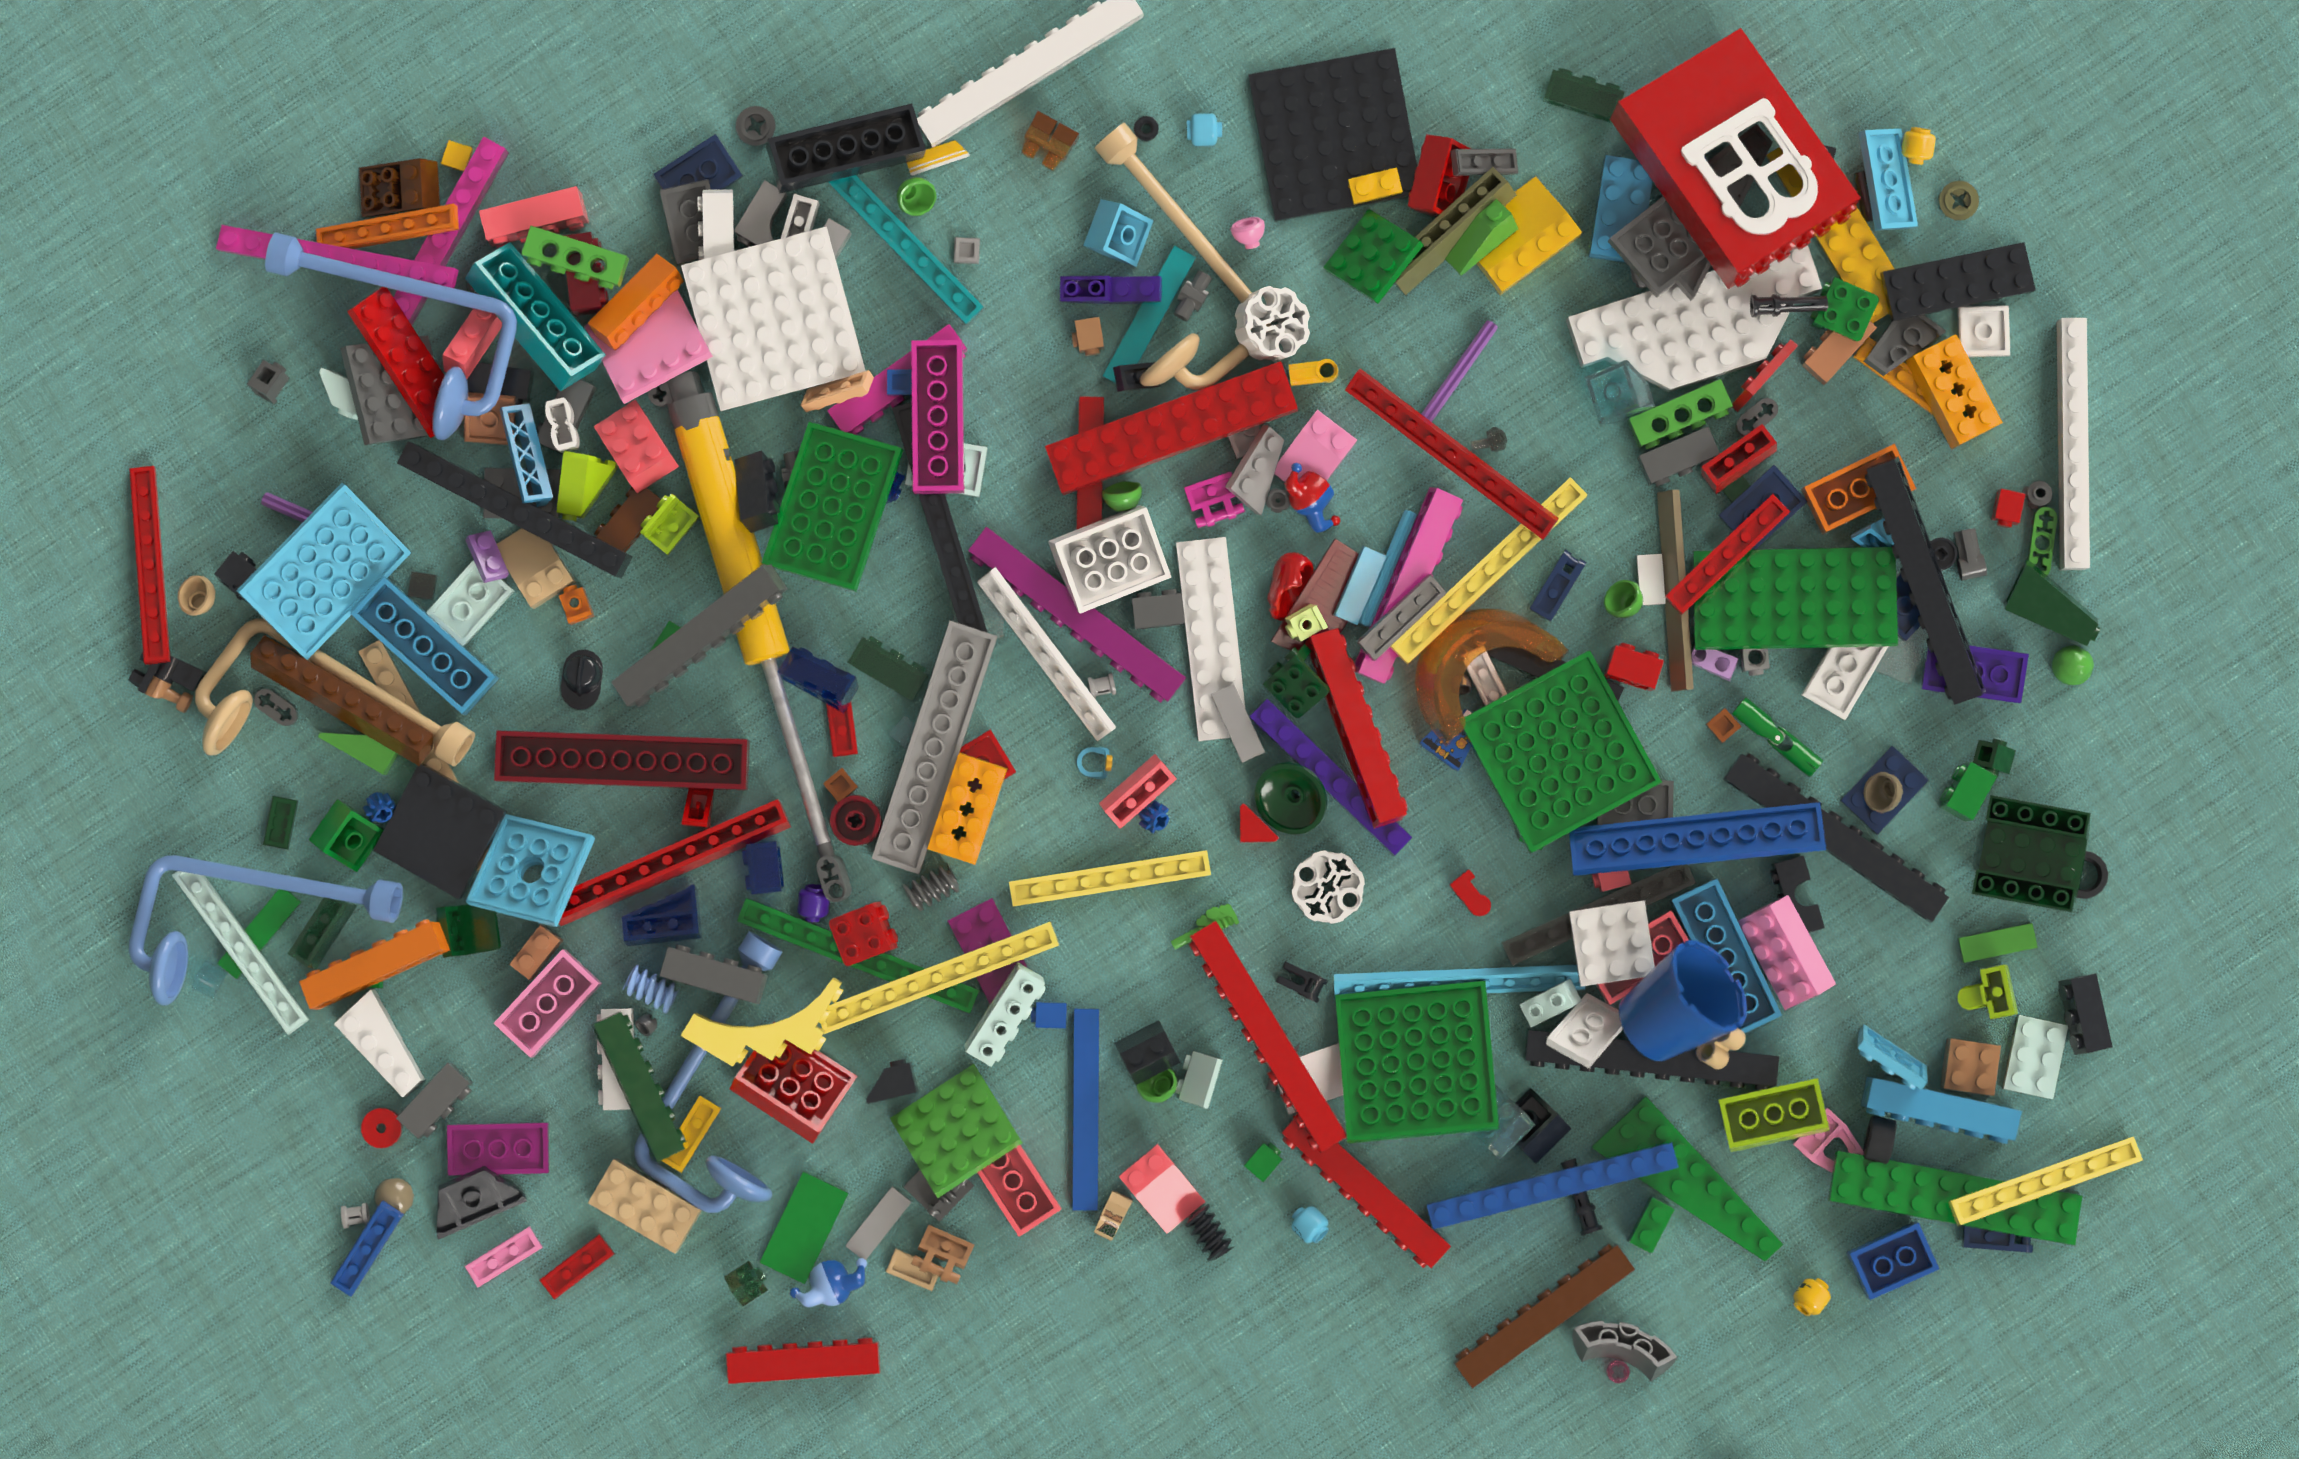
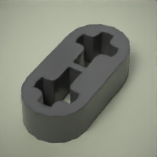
M1764 398L1756 403L1737 420L1735 426L1738 434L1744 437L1750 433L1748 429L1742 430L1741 427L1744 425L1742 420L1748 422L1754 417L1756 422L1751 426L1753 430L1761 424L1764 426L1768 424L1778 413L1777 403L1770 398ZM1761 404L1765 406L1770 404L1773 407L1770 410L1771 416L1765 414L1760 418L1757 415L1763 409Z
M262 689L255 694V706L274 721L283 726H291L297 722L299 713L295 706L269 689ZM270 694V701L276 705L274 707L266 704L262 706L261 696H268ZM280 707L286 711L290 708L292 719L282 721L283 715L277 711Z

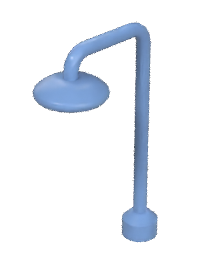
M280 233L273 234L265 258V269L267 272L289 276L300 267L498 315L502 321V328L484 396L478 401H469L468 383L463 370L460 367L450 368L444 376L436 398L433 414V433L438 440H446L458 429L464 415L480 416L488 413L496 405L500 397L517 329L515 313L507 303L484 295L305 253L296 237Z
M177 855L164 856L157 859L149 867L145 875L129 939V954L132 962L138 968L149 972V985L155 1001L163 1006L172 1003L180 993L186 976L188 965V944L186 938L181 932L173 931L160 941L152 957L147 956L144 952L145 938L161 876L169 870L363 904L372 919L391 923L395 922L399 915L403 899V888L401 883L378 880L367 890Z
M748 931L738 948L743 964L741 968L747 969L748 965L762 968V972L773 969L783 953L778 947ZM724 995L710 1019L725 1023L739 999ZM694 1044L664 1093L665 1096L662 1097L665 1107L670 1106L671 1109L674 1108L705 1057L706 1050ZM642 1133L637 1138L634 1146V1157L638 1166L647 1175L702 1211L718 1213L728 1208L736 1197L751 1202H764L772 1198L771 1189L760 1179L738 1165L715 1155L709 1156L706 1159V1166L711 1177L724 1189L716 1198L707 1197L653 1161Z

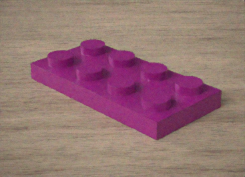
M993 898L948 920L964 954L1012 936ZM1024 959L1017 961L1027 967ZM1017 962L976 977L989 1004H991Z
M549 1123L447 1125L448 1176L464 1175L483 1166H486L496 1174L550 1173Z

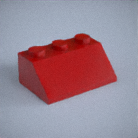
M1426 134L1425 141L1421 147L1419 164L1415 170L1413 187L1408 197V207L1419 213L1437 218L1466 190L1469 175L1453 176L1451 151L1471 148L1453 138Z

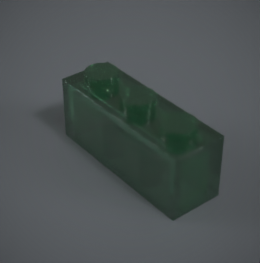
M1558 68V71H1552L1543 99L1544 103L1612 123L1610 118L1618 102L1624 96V91L1620 90V86L1612 83L1602 85L1596 83L1595 78L1585 75L1579 78L1573 76L1572 71Z
M872 636L869 639L862 637L847 663L914 702L928 678V675L924 673L926 668L914 661L911 665L903 661L904 655L894 649H891L890 652L881 648L883 643Z
M323 898L288 952V955L308 968L317 969L357 905L352 902Z

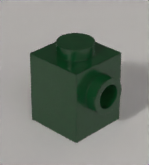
M1993 739L1992 742L1979 740L1973 763L1997 777L1999 772L2010 774L2016 750L2006 747L2007 742Z

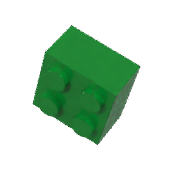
M1967 762L1956 767L1951 776L1954 779L1952 785L1945 787L1939 798L1942 801L1939 806L1940 808L1965 822L1974 820L1997 778L1996 775L1975 763Z

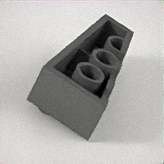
M676 944L675 949L668 947L660 973L661 977L760 1005L768 978L767 975L761 974L762 968L748 965L747 969L737 967L739 963L737 961L724 958L723 962L714 960L715 955L700 951L699 956L691 954V948Z

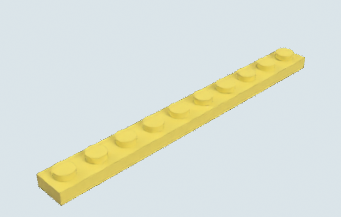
M1570 477L1541 505L1559 518L1554 525L1556 527L1588 494ZM1520 524L1393 643L1390 648L1408 665L1542 539Z
M1051 921L831 1004L827 1008L830 1014L824 1024H821L822 1029L825 1030L824 1034L1059 946Z

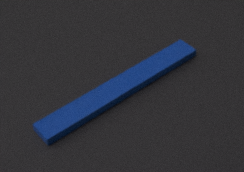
M1074 1009L1073 1210L1098 1211L1099 1009Z

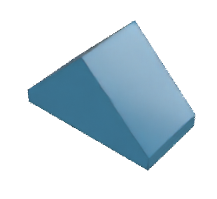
M1885 518L1851 535V539L1863 548L1891 547L1894 544L1891 535H1887L1884 530L1883 521H1885Z

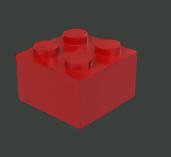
M1623 642L1619 646L1615 645L1612 647L1603 674L1604 677L1650 692L1654 690L1664 660L1659 659L1660 654L1648 650L1640 653L1635 651V646Z

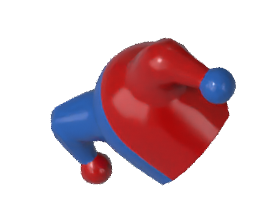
M1299 463L1292 464V472L1285 481V488L1289 493L1291 507L1300 515L1306 516L1311 528L1317 533L1324 532L1332 526H1338L1341 522L1339 516L1333 515L1330 520H1324L1323 517L1324 508L1334 496L1331 485L1323 477L1311 471L1304 473L1298 479V473L1302 471V466Z

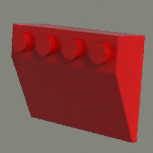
M786 1039L783 1043L787 1044V1047L780 1058L775 1056L773 1060H770L754 1050L734 1078L729 1090L813 1144L858 1076L820 1051L818 1052L814 1049L813 1053L809 1054Z

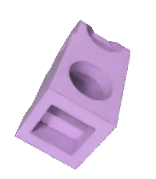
M1695 645L1691 652L1692 665L1707 670V672L1730 682L1737 666L1738 658L1717 650H1695Z

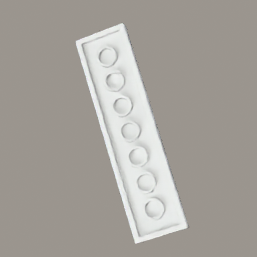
M1226 537L1177 542L1176 547L1198 741L1230 738L1211 696L1212 693L1234 684L1245 707Z

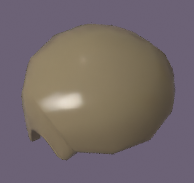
M390 1178L382 1181L376 1188L374 1200L377 1208L382 1201H385L404 1214L413 1204L414 1193L412 1187L405 1180Z

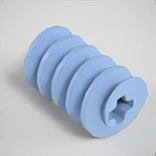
M635 965L625 982L623 990L627 987V995L629 996L636 991L637 1000L645 996V1004L647 1005L654 1000L655 1009H658L663 1004V1013H668L679 992V989L674 991L675 983L672 982L666 987V978H663L658 983L656 982V973L648 978V969H645L640 974L638 973L639 965Z

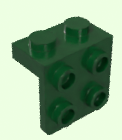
M1306 644L1298 650L1295 647L1292 648L1284 656L1286 660L1282 664L1277 661L1268 670L1270 675L1263 683L1271 694L1295 718L1303 716L1329 693V687L1304 662L1311 652Z
M468 904L436 908V922L440 923L450 951L443 953V958L477 954L501 948L498 919L495 911Z

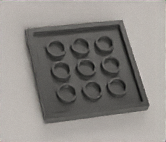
M428 335L419 336L434 359ZM369 344L348 345L340 348L364 445L428 437L429 435Z

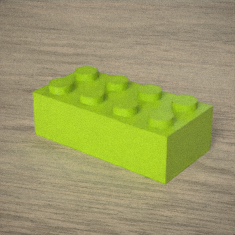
M1818 1078L1719 1099L1731 1152L1830 1131Z

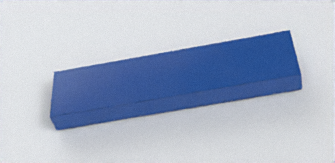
M382 1201L330 1284L352 1297L404 1214L385 1201Z

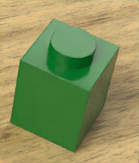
M1271 1142L1268 1146L1262 1143L1244 1164V1167L1264 1182L1283 1160L1279 1156L1282 1151Z

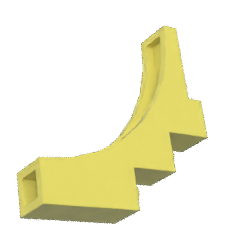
M833 978L821 995L808 1007L789 1018L772 1024L733 1026L713 1021L703 1015L694 1013L681 1036L732 1067L736 1062L740 1064L743 1062L748 1053V1050L745 1049L746 1046L770 1060H773L775 1056L780 1058L787 1047V1044L783 1043L785 1039L809 1054H812L814 1049L819 1052L826 1038L823 1037L825 1030L817 1025L818 1023L824 1024L830 1014V1011L827 1010L831 1001L836 1003L843 992L840 988L842 982Z

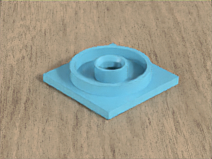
M506 814L492 840L466 902L471 906L557 927L595 838L591 834ZM535 865L544 867L540 879L533 883L523 881V875L530 867Z

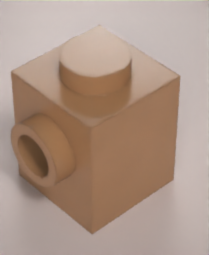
M1100 318L1076 320V332L1072 333L1074 348L1079 347V352H1085V356L1100 354V350L1104 349Z

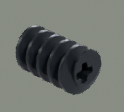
M1209 1204L1187 1217L1189 1220L1185 1224L1186 1228L1195 1227L1190 1233L1191 1236L1200 1235L1196 1241L1197 1245L1206 1244L1201 1250L1202 1253L1211 1252L1207 1258L1208 1262L1216 1260L1234 1248H1228L1232 1241L1231 1238L1222 1239L1226 1234V1230L1217 1231L1221 1224L1220 1221L1211 1222L1215 1217V1213L1206 1214L1210 1207Z

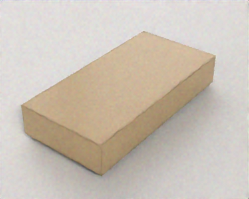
M895 1248L886 1272L933 1291L938 1276L930 1272L923 1273L919 1271L920 1268L911 1264L914 1258L913 1255Z

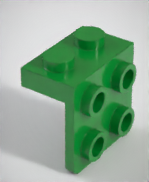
M1834 277L1830 283L1825 282L1820 296H1827L1828 310L1827 312H1812L1810 318L1813 319L1811 326L1819 330L1822 327L1858 342L1866 331L1879 298L1877 295Z

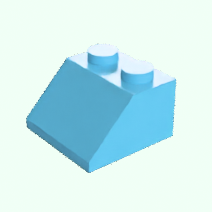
M1100 199L1083 246L1106 257L1137 267L1153 220L1121 203Z

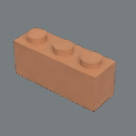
M1870 321L1862 339L1858 342L1828 329L1820 337L1823 343L1817 349L1812 346L1803 356L1806 361L1802 366L1820 383L1825 385L1877 327Z

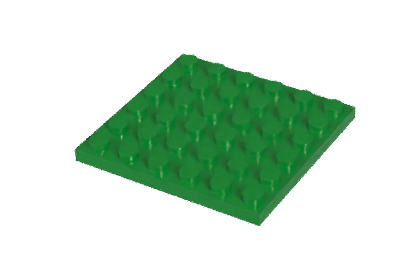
M1590 650L1458 721L1530 854L1662 783Z
M1485 981L1335 995L1348 1143L1499 1129Z

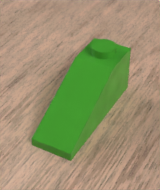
M1497 199L1475 217L1445 260L1462 276L1518 230L1512 213Z
M320 733L318 735L320 739L383 775H387L398 756L396 752L367 735Z

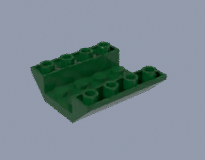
M1990 795L1986 815L1988 822L1979 870L1976 869L1972 894L2072 913L2080 887L2089 838L2091 813Z

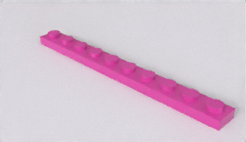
M221 225L216 249L222 252L265 259L273 234ZM297 239L305 253L455 288L459 271L456 268Z

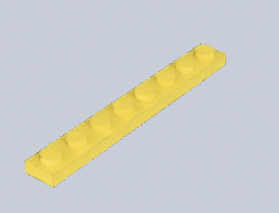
M1205 850L1011 881L1009 886L1014 907L1209 876L1211 871L1208 853Z
M2134 1137L1948 1203L1957 1226L2141 1162L2143 1159Z

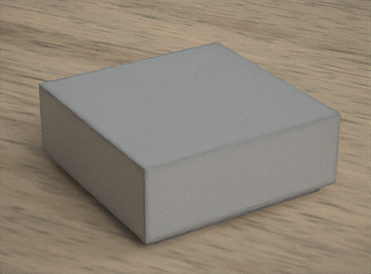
M955 237L954 263L979 264L980 238Z

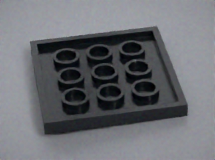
M421 763L414 771L373 851L455 898L461 899L507 811Z

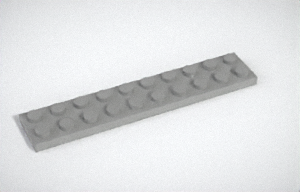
M951 620L949 621L872 859L920 874L934 826L998 636Z

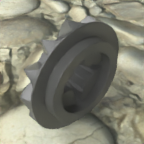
M748 107L737 117L736 132L745 144L752 146L766 144L768 138L774 135L776 128L774 117L763 107ZM751 117H753V119L757 123L764 122L762 123L763 125L760 126L761 135L756 133L755 130H749V128L752 126V121L750 119Z

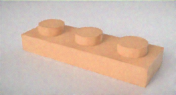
M867 370L809 388L805 393L801 406L805 412L821 410L825 406L835 403L840 404L854 397H862L869 392L874 377Z

